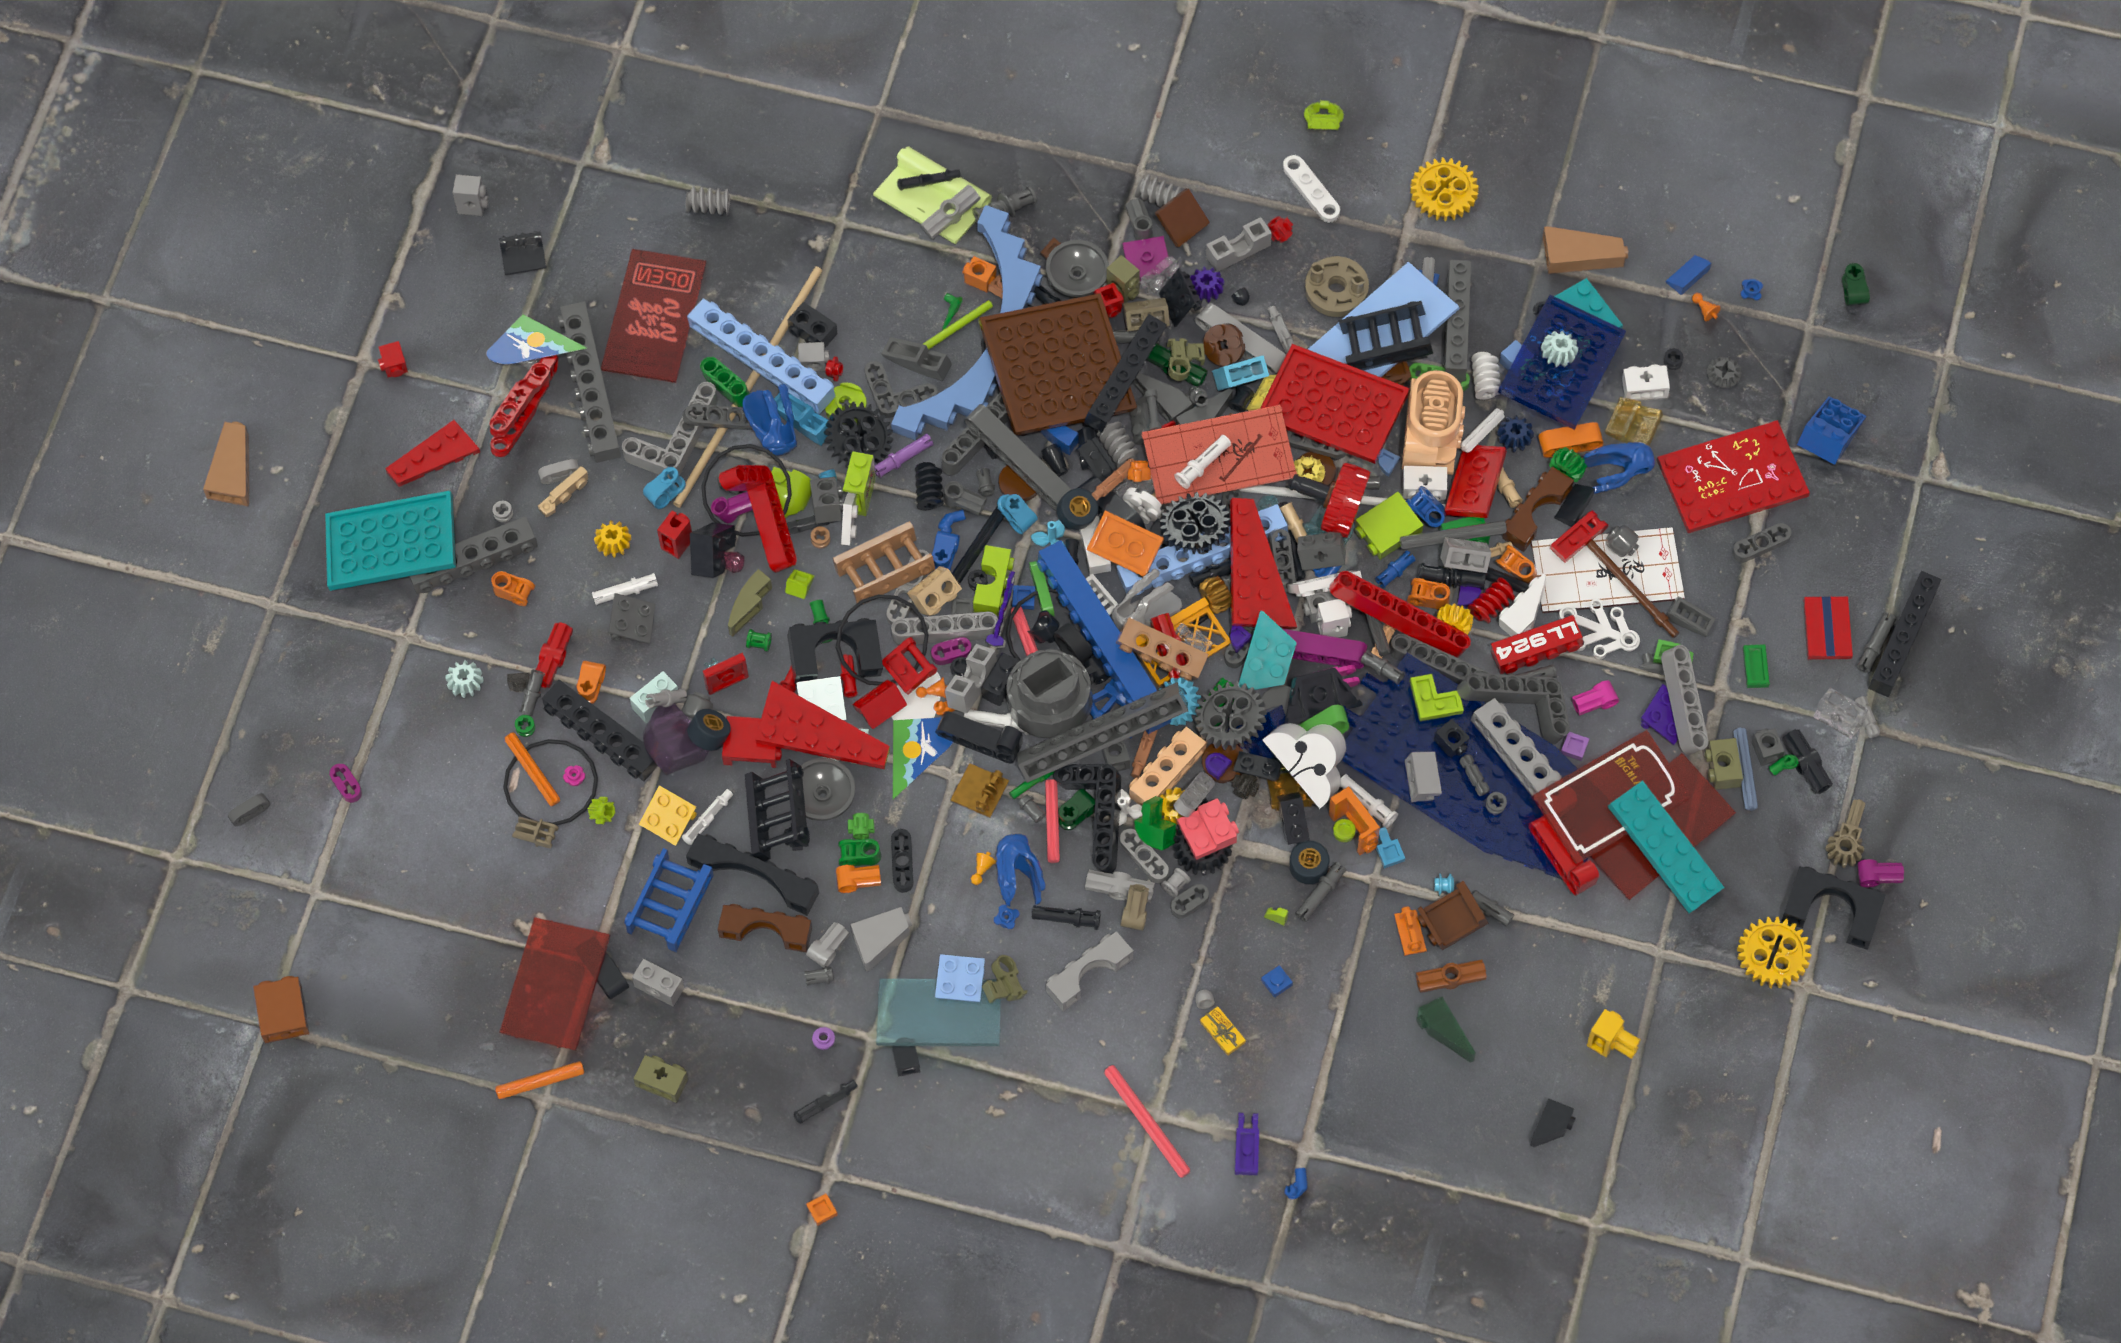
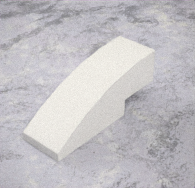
M1096 516L1094 521L1086 528L1079 530L1090 575L1092 573L1098 574L1111 571V562L1086 550L1100 522L1099 516Z

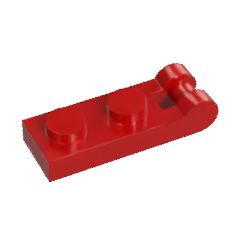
M1592 510L1550 545V549L1566 563L1599 534H1602L1609 525L1604 520L1601 521L1597 517L1598 514ZM1588 524H1592L1595 527L1592 529Z

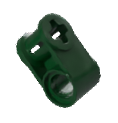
M1851 263L1846 267L1841 279L1845 303L1847 306L1867 304L1870 301V293L1863 267L1857 263Z
M1084 788L1078 790L1059 808L1058 821L1062 829L1073 830L1086 818L1095 813V799Z

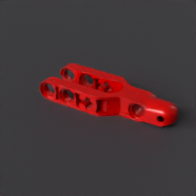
M558 355L543 357L538 363L534 364L526 376L515 383L489 423L490 433L494 437L491 439L490 447L491 453L494 456L504 457L509 454L534 417L541 398L549 388L550 381L557 372ZM506 409H512L509 414L504 413ZM496 424H502L498 430L494 428ZM511 428L516 430L514 434H507ZM498 443L506 445L504 449L500 450L494 446Z

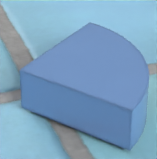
M1382 449L1378 457V464L1382 472L1389 477L1398 464L1400 457Z

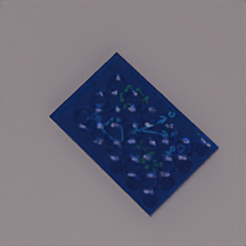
M1549 295L1497 393L1575 430L1626 331L1557 297ZM1554 330L1558 334L1563 331L1566 336L1571 334V339L1577 340V355H1575L1574 361L1568 363L1565 367L1562 364L1556 367L1553 362L1548 364V358H1542V343L1545 337L1551 335Z

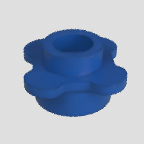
M1755 279L1744 280L1742 282L1743 291H1741V297L1744 299L1753 298L1754 300H1760L1762 296L1760 291L1763 288V284Z
M1006 905L999 906V913L994 917V923L1003 928L1013 929L1016 918L1020 915L1019 911L1007 908Z

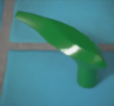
M949 293L944 296V301L950 303L942 330L948 326L953 316L959 310L962 304L961 296L955 297Z

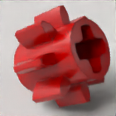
M1277 216L1268 223L1269 230L1272 233V241L1284 242L1293 234L1291 231L1293 224L1288 217L1284 219Z

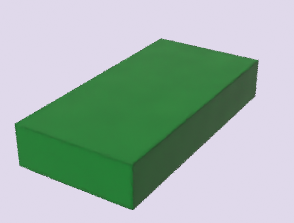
M1766 644L1744 645L1743 656L1747 688L1769 687Z

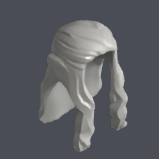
M1153 569L1152 572L1138 580L1132 589L1128 591L1125 599L1114 607L1111 618L1120 632L1126 619L1129 617L1152 627L1151 618L1165 613H1169L1170 617L1181 611V599L1171 592L1174 586L1169 582L1156 587L1140 600L1130 603L1136 594L1159 577V570Z

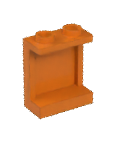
M1348 786L1330 798L1329 816L1333 822L1344 815L1348 820L1352 821L1356 831L1360 834L1357 852L1359 855L1365 852L1368 854L1376 849L1380 827Z

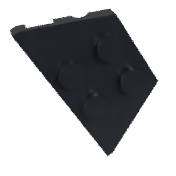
M1330 668L1293 678L1284 723L1295 724L1306 721L1333 705H1341L1345 710L1363 706V704L1350 691L1351 687L1347 682L1343 681L1338 670Z

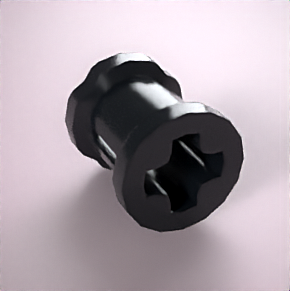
M1238 385L1236 388L1237 393L1233 399L1229 400L1228 406L1238 413H1245L1248 401L1255 394L1250 388Z

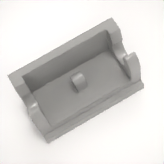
M1412 752L1405 760L1411 802L1434 800V796L1442 794L1435 752Z

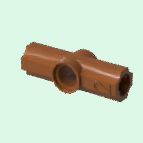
M1482 960L1462 964L1448 963L1442 968L1416 973L1417 986L1420 993L1442 988L1452 990L1459 985L1482 981L1487 978L1485 965ZM1453 973L1456 975V978L1449 979L1446 977V974Z

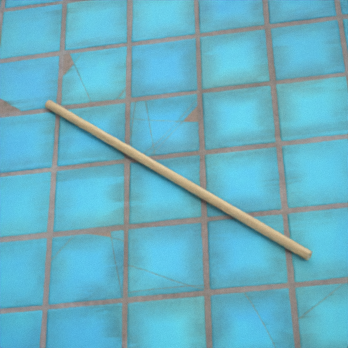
M815 267L771 339L770 344L773 346H778L789 328L788 318L807 298L822 273L821 268ZM754 370L745 383L749 393L760 376ZM736 413L729 414L731 421L735 418ZM728 428L717 429L688 477L685 489L678 494L673 502L676 507L680 508Z

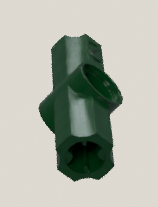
M1156 344L1147 360L1161 367L1164 373L1169 376L1168 362L1169 358L1172 357L1171 351ZM1189 361L1191 366L1190 373L1185 381L1199 387L1205 381L1208 370ZM1176 365L1172 367V369H1173L1175 372H1176ZM1180 365V373L1186 372V368Z

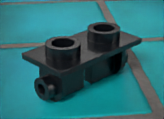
M1239 751L1233 771L1276 781L1280 778L1281 772L1279 771L1282 763L1278 760Z

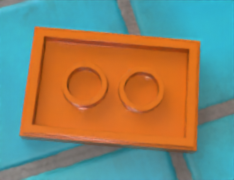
M1105 510L1086 550L1138 575L1145 576L1148 574L1164 538Z

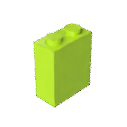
M1396 492L1357 518L1355 522L1356 528H1354L1360 539L1364 538L1368 543L1367 548L1373 556L1377 555L1380 560L1401 547V536L1423 532V524L1399 492Z

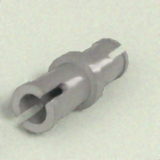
M665 689L660 693L647 694L646 698L652 699L645 700L649 708L657 706L670 707L675 703H684L686 698L681 697H687V693L684 689L673 691Z

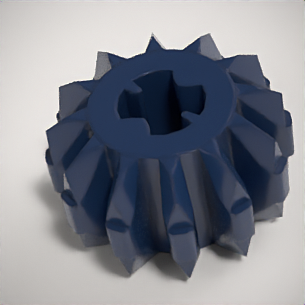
M1517 415L1514 419L1508 416L1506 422L1501 421L1497 435L1499 443L1505 444L1506 450L1511 447L1513 452L1517 448L1523 451L1525 445H1531L1534 432L1532 431V424L1526 423V417L1519 420Z

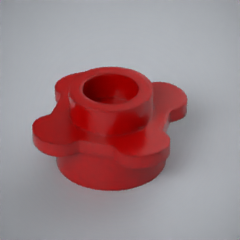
M835 356L833 360L827 361L826 375L833 377V380L836 382L839 380V376L843 373V364L838 361V357Z

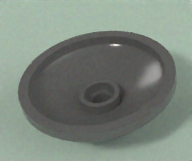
M1071 240L1061 243L1051 251L1046 261V275L1050 284L1062 294L1072 297H1084L1093 294L1096 289L1103 287L1107 280V267L1109 263L1106 255L1098 246L1083 240Z
M816 758L802 764L806 818L816 821H827L837 818L846 812L855 797V782L848 768L842 763L829 758ZM821 793L827 794L824 798L819 797Z

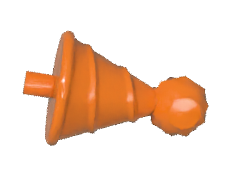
M1697 292L1692 296V301L1699 304L1702 310L1704 321L1718 317L1717 314L1721 309L1719 305L1704 301L1701 293Z
M942 677V679L927 689L923 686L918 687L916 695L919 698H925L927 694L946 698L945 689L948 685L945 686V681Z

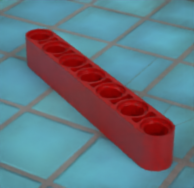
M1349 571L1340 572L1329 585V590L1334 597L1398 631L1456 658H1459L1471 644L1469 636L1463 631Z

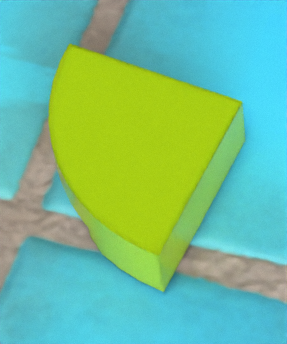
M1271 907L1267 909L1264 918L1285 926L1288 919V910L1278 908L1276 911Z

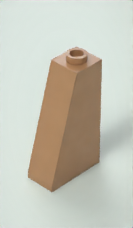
M1549 226L1544 227L1542 238L1548 274L1624 267L1625 259H1628V248L1623 245L1622 238Z
M224 422L203 488L207 499L249 506V434L246 426L239 422Z

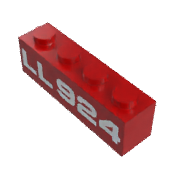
M1574 615L1491 643V653L1500 674H1509L1516 672L1518 668L1524 666H1534L1541 660L1554 659L1561 653L1577 651L1583 646V637Z

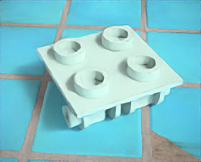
M840 676L797 682L799 696L838 718L846 720Z

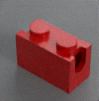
M672 510L657 529L661 549L679 559L690 545V533L692 530L689 518L683 513L677 515Z

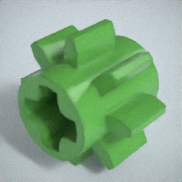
M856 813L853 815V820L848 819V834H853L854 839H868L869 833H874V819H869L868 814Z

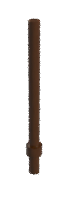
M1594 540L1590 541L1587 547L1655 618L1654 622L1660 628L1663 627L1672 638L1677 637L1680 632L1669 622L1670 618L1664 612L1661 613Z

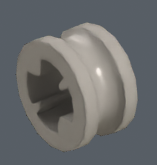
M499 501L493 506V514L497 521L507 522L512 518L513 510L509 502ZM502 508H506L504 514L501 515L499 512Z

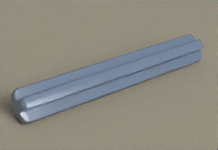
M1740 727L1735 729L1733 734L1737 741L1743 775L1741 784L1745 809L1754 811L1758 808L1748 737L1746 729Z

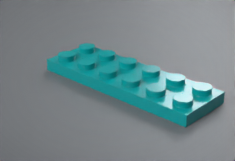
M1643 780L1608 805V808L1689 914L1724 888Z

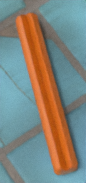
M514 732L508 734L505 737V742L548 804L554 806L559 803L560 797Z
M581 1062L572 1063L496 1086V1094L499 1099H503L584 1074V1068Z

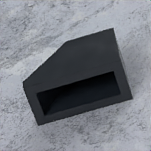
M1548 1099L1532 1136L1530 1146L1536 1147L1563 1137L1567 1129H1572L1576 1120L1573 1117L1574 1108Z

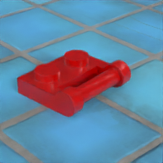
M912 637L904 640L882 660L883 666L907 695L927 678L935 675L938 670L934 664L929 663L917 648L916 642ZM906 651H909L923 668L920 673L904 656Z

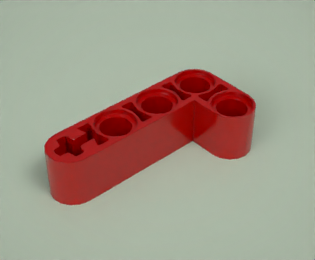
M1547 813L1529 824L1532 835L1573 895L1576 896L1596 885L1599 878L1596 866L1591 860L1586 862L1582 860L1552 814Z

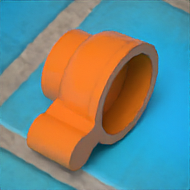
M1131 461L1127 479L1134 482L1150 480L1151 470L1148 467V461Z

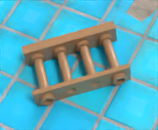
M910 521L833 558L835 570L839 577L848 574L857 589L853 590L856 604L862 599L878 594L883 595L935 570L931 553L923 557L913 543L916 541V535ZM903 546H906L915 560L905 566L902 565L894 552ZM884 555L888 557L895 568L894 571L886 575L882 573L875 562L876 559ZM867 564L876 580L864 584L855 569Z

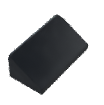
M1575 484L1554 518L1570 527L1574 526L1594 496L1595 488Z

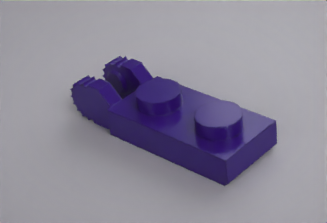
M1239 1113L1238 1128H1236L1235 1175L1258 1176V1113H1253L1252 1129L1243 1128L1245 1116L1244 1113Z

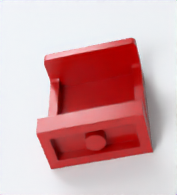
M727 716L731 731L723 743V765L732 766L733 761L771 763V767L776 768L777 761H781L782 748L759 744L755 740L761 718Z

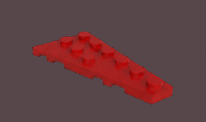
M1232 498L1230 500L1232 626L1256 627L1259 613L1264 611L1282 629H1296L1297 624L1254 499Z

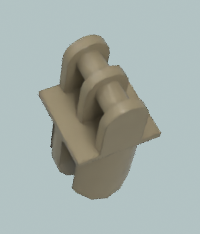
M519 816V823L516 824V831L512 835L513 838L535 843L536 847H552L551 841L555 839L554 833L559 828L557 825L544 822L542 819L539 822Z

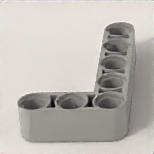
M711 382L701 383L697 387L689 405L716 406L717 394L714 384ZM705 394H711V395L708 396V397H704V396H703V395H705ZM691 411L689 415H692V418L695 419L697 416H703L704 411L701 415H695L694 411ZM682 417L666 449L637 438H627L622 443L624 459L629 464L658 475L668 468L667 465L675 464L673 467L677 469L680 475L704 426L688 425ZM690 428H691V429H694V430L691 431V432H686V431H685V430L690 429ZM679 446H684L683 449H676ZM631 449H636L635 452H628ZM651 456L656 457V458L653 459V460H649V459H648V458L651 457Z

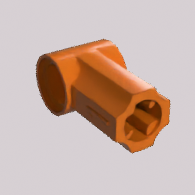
M842 865L836 868L837 887L840 893H852L858 888L881 886L879 865L858 868L853 865Z

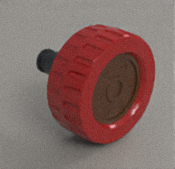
M1343 463L1337 480L1332 481L1331 486L1294 474L1289 489L1325 502L1323 508L1326 511L1320 528L1326 532L1341 533L1343 538H1348L1371 472L1356 465Z

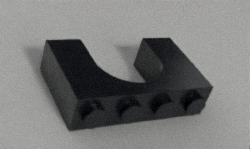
M861 618L857 621H846L842 628L841 641L847 643L853 649L857 661L858 675L863 678L881 676L883 664L876 620ZM842 620L829 624L817 622L814 625L795 624L789 627L787 638L794 684L817 680L818 669L815 649L824 641L837 640L838 627Z
M1799 866L1781 921L1784 922L1788 919V924L1792 925L1795 923L1797 927L1803 928L1809 908L1817 898L1825 895L1837 896L1845 900L1853 912V922L1846 943L1868 950L1886 894L1881 893L1880 890L1875 888L1868 889L1862 887L1854 881L1838 879L1833 874L1819 873L1812 867Z

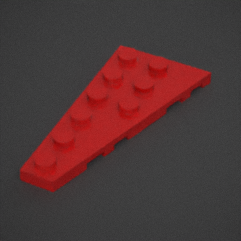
M771 682L755 739L756 743L885 769L890 752L889 745L778 683Z

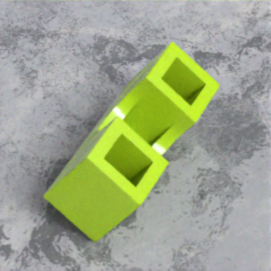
M985 545L981 564L982 571L987 575L993 576L995 581L988 585L977 584L973 601V611L975 613L992 612L999 616L1004 600V592L1007 587L1009 570L1013 571L1015 558L1011 557V549Z

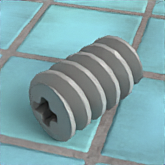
M1148 174L1145 179L1142 178L1136 188L1135 197L1141 196L1143 201L1149 198L1151 204L1156 202L1157 206L1161 207L1181 192V187L1178 186L1174 191L1173 183H1171L1167 188L1165 187V180L1159 185L1158 177L1151 182V175Z
M692 186L691 191H687L686 212H690L691 208H693L694 213H698L701 208L702 213L706 214L709 208L710 214H715L717 210L719 215H723L726 210L728 215L730 209L728 189H725L724 194H721L720 188H717L716 193L713 194L711 187L705 193L703 187L700 188L699 192H696L695 186Z
M1120 421L1108 424L1103 433L1099 431L1097 433L1112 460L1117 464V468L1130 458L1136 461L1137 457L1135 456L1139 453L1137 448H1133L1134 442H1128L1130 436L1125 435L1126 429L1121 428L1122 423Z

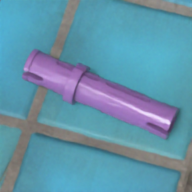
M925 434L895 454H889L887 459L874 465L875 471H878L876 475L881 478L894 468H900L901 464L933 446V441H929L931 439L930 436Z

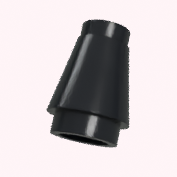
M1051 444L1041 451L1043 460L1058 477L1068 472L1061 447H1058L1057 444Z

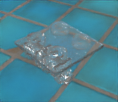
M1172 256L1166 257L1159 265L1155 266L1160 274L1151 269V273L1148 272L1141 277L1139 284L1142 288H1148L1147 296L1152 292L1154 294L1158 293L1164 287L1163 283L1170 279L1178 268H1181L1182 257H1179L1177 260Z

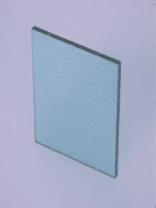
M937 979L879 980L876 1028L877 1046L1000 1045L1001 999H996L990 1004L983 988L981 989L980 1002L935 998ZM983 979L982 985L988 980L997 982V979Z

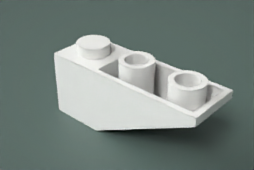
M1545 574L1540 578H1534L1528 586L1529 589L1525 593H1519L1514 599V604L1510 608L1506 607L1500 613L1499 626L1510 636L1533 629L1546 584Z

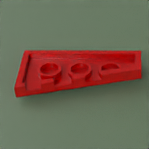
M453 420L385 469L387 474L400 487L424 477L428 472L438 471L454 461L457 463L464 460L463 458L468 455H476L481 452L480 448L458 423Z

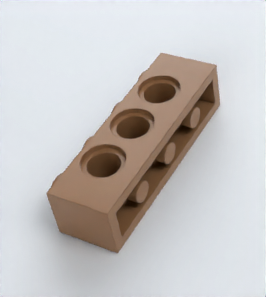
M1130 617L1126 619L1116 641V644L1120 645L1119 649L1130 654L1134 651L1140 654V659L1149 663L1152 660L1160 663L1159 667L1168 672L1175 670L1180 673L1179 677L1188 681L1199 678L1209 655ZM1137 636L1146 638L1147 644L1145 647H1139L1136 644ZM1157 645H1163L1166 648L1167 653L1165 656L1162 657L1156 653ZM1178 654L1186 657L1187 662L1184 666L1177 664L1176 656Z

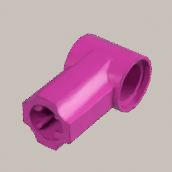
M1609 680L1602 681L1595 685L1592 690L1572 697L1573 707L1579 716L1599 708L1609 709L1619 702V698Z

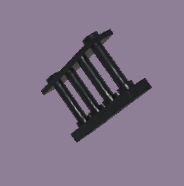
M1422 300L1417 302L1411 301L1405 305L1355 317L1349 316L1338 320L1342 333L1349 335L1352 354L1345 356L1346 364L1364 371L1432 355L1433 349L1429 336L1423 337L1419 316L1426 315ZM1411 318L1414 340L1402 342L1398 321ZM1390 323L1394 344L1381 347L1377 326ZM1369 328L1373 349L1360 352L1357 331Z
M791 759L786 760L787 771L765 779L753 772L744 774L751 854L762 861L771 859L770 850L772 847L792 840L804 847L809 846V830L806 821L802 779L804 772L801 765ZM788 780L789 791L765 799L766 787ZM790 800L791 811L767 819L766 810L768 807ZM792 820L793 831L769 839L768 830L770 827Z

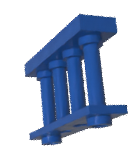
M663 848L661 854L656 855L653 861L654 868L633 911L628 912L624 924H626L627 933L631 935L637 926L665 937L668 949L677 952L714 875L712 867L705 864L701 871L697 870L696 872L668 861V851ZM667 869L692 879L694 885L691 890H684L661 881L659 878L663 870ZM654 888L683 898L685 904L682 909L679 908L677 910L649 898ZM645 907L675 918L676 922L673 928L667 929L641 919L640 917Z

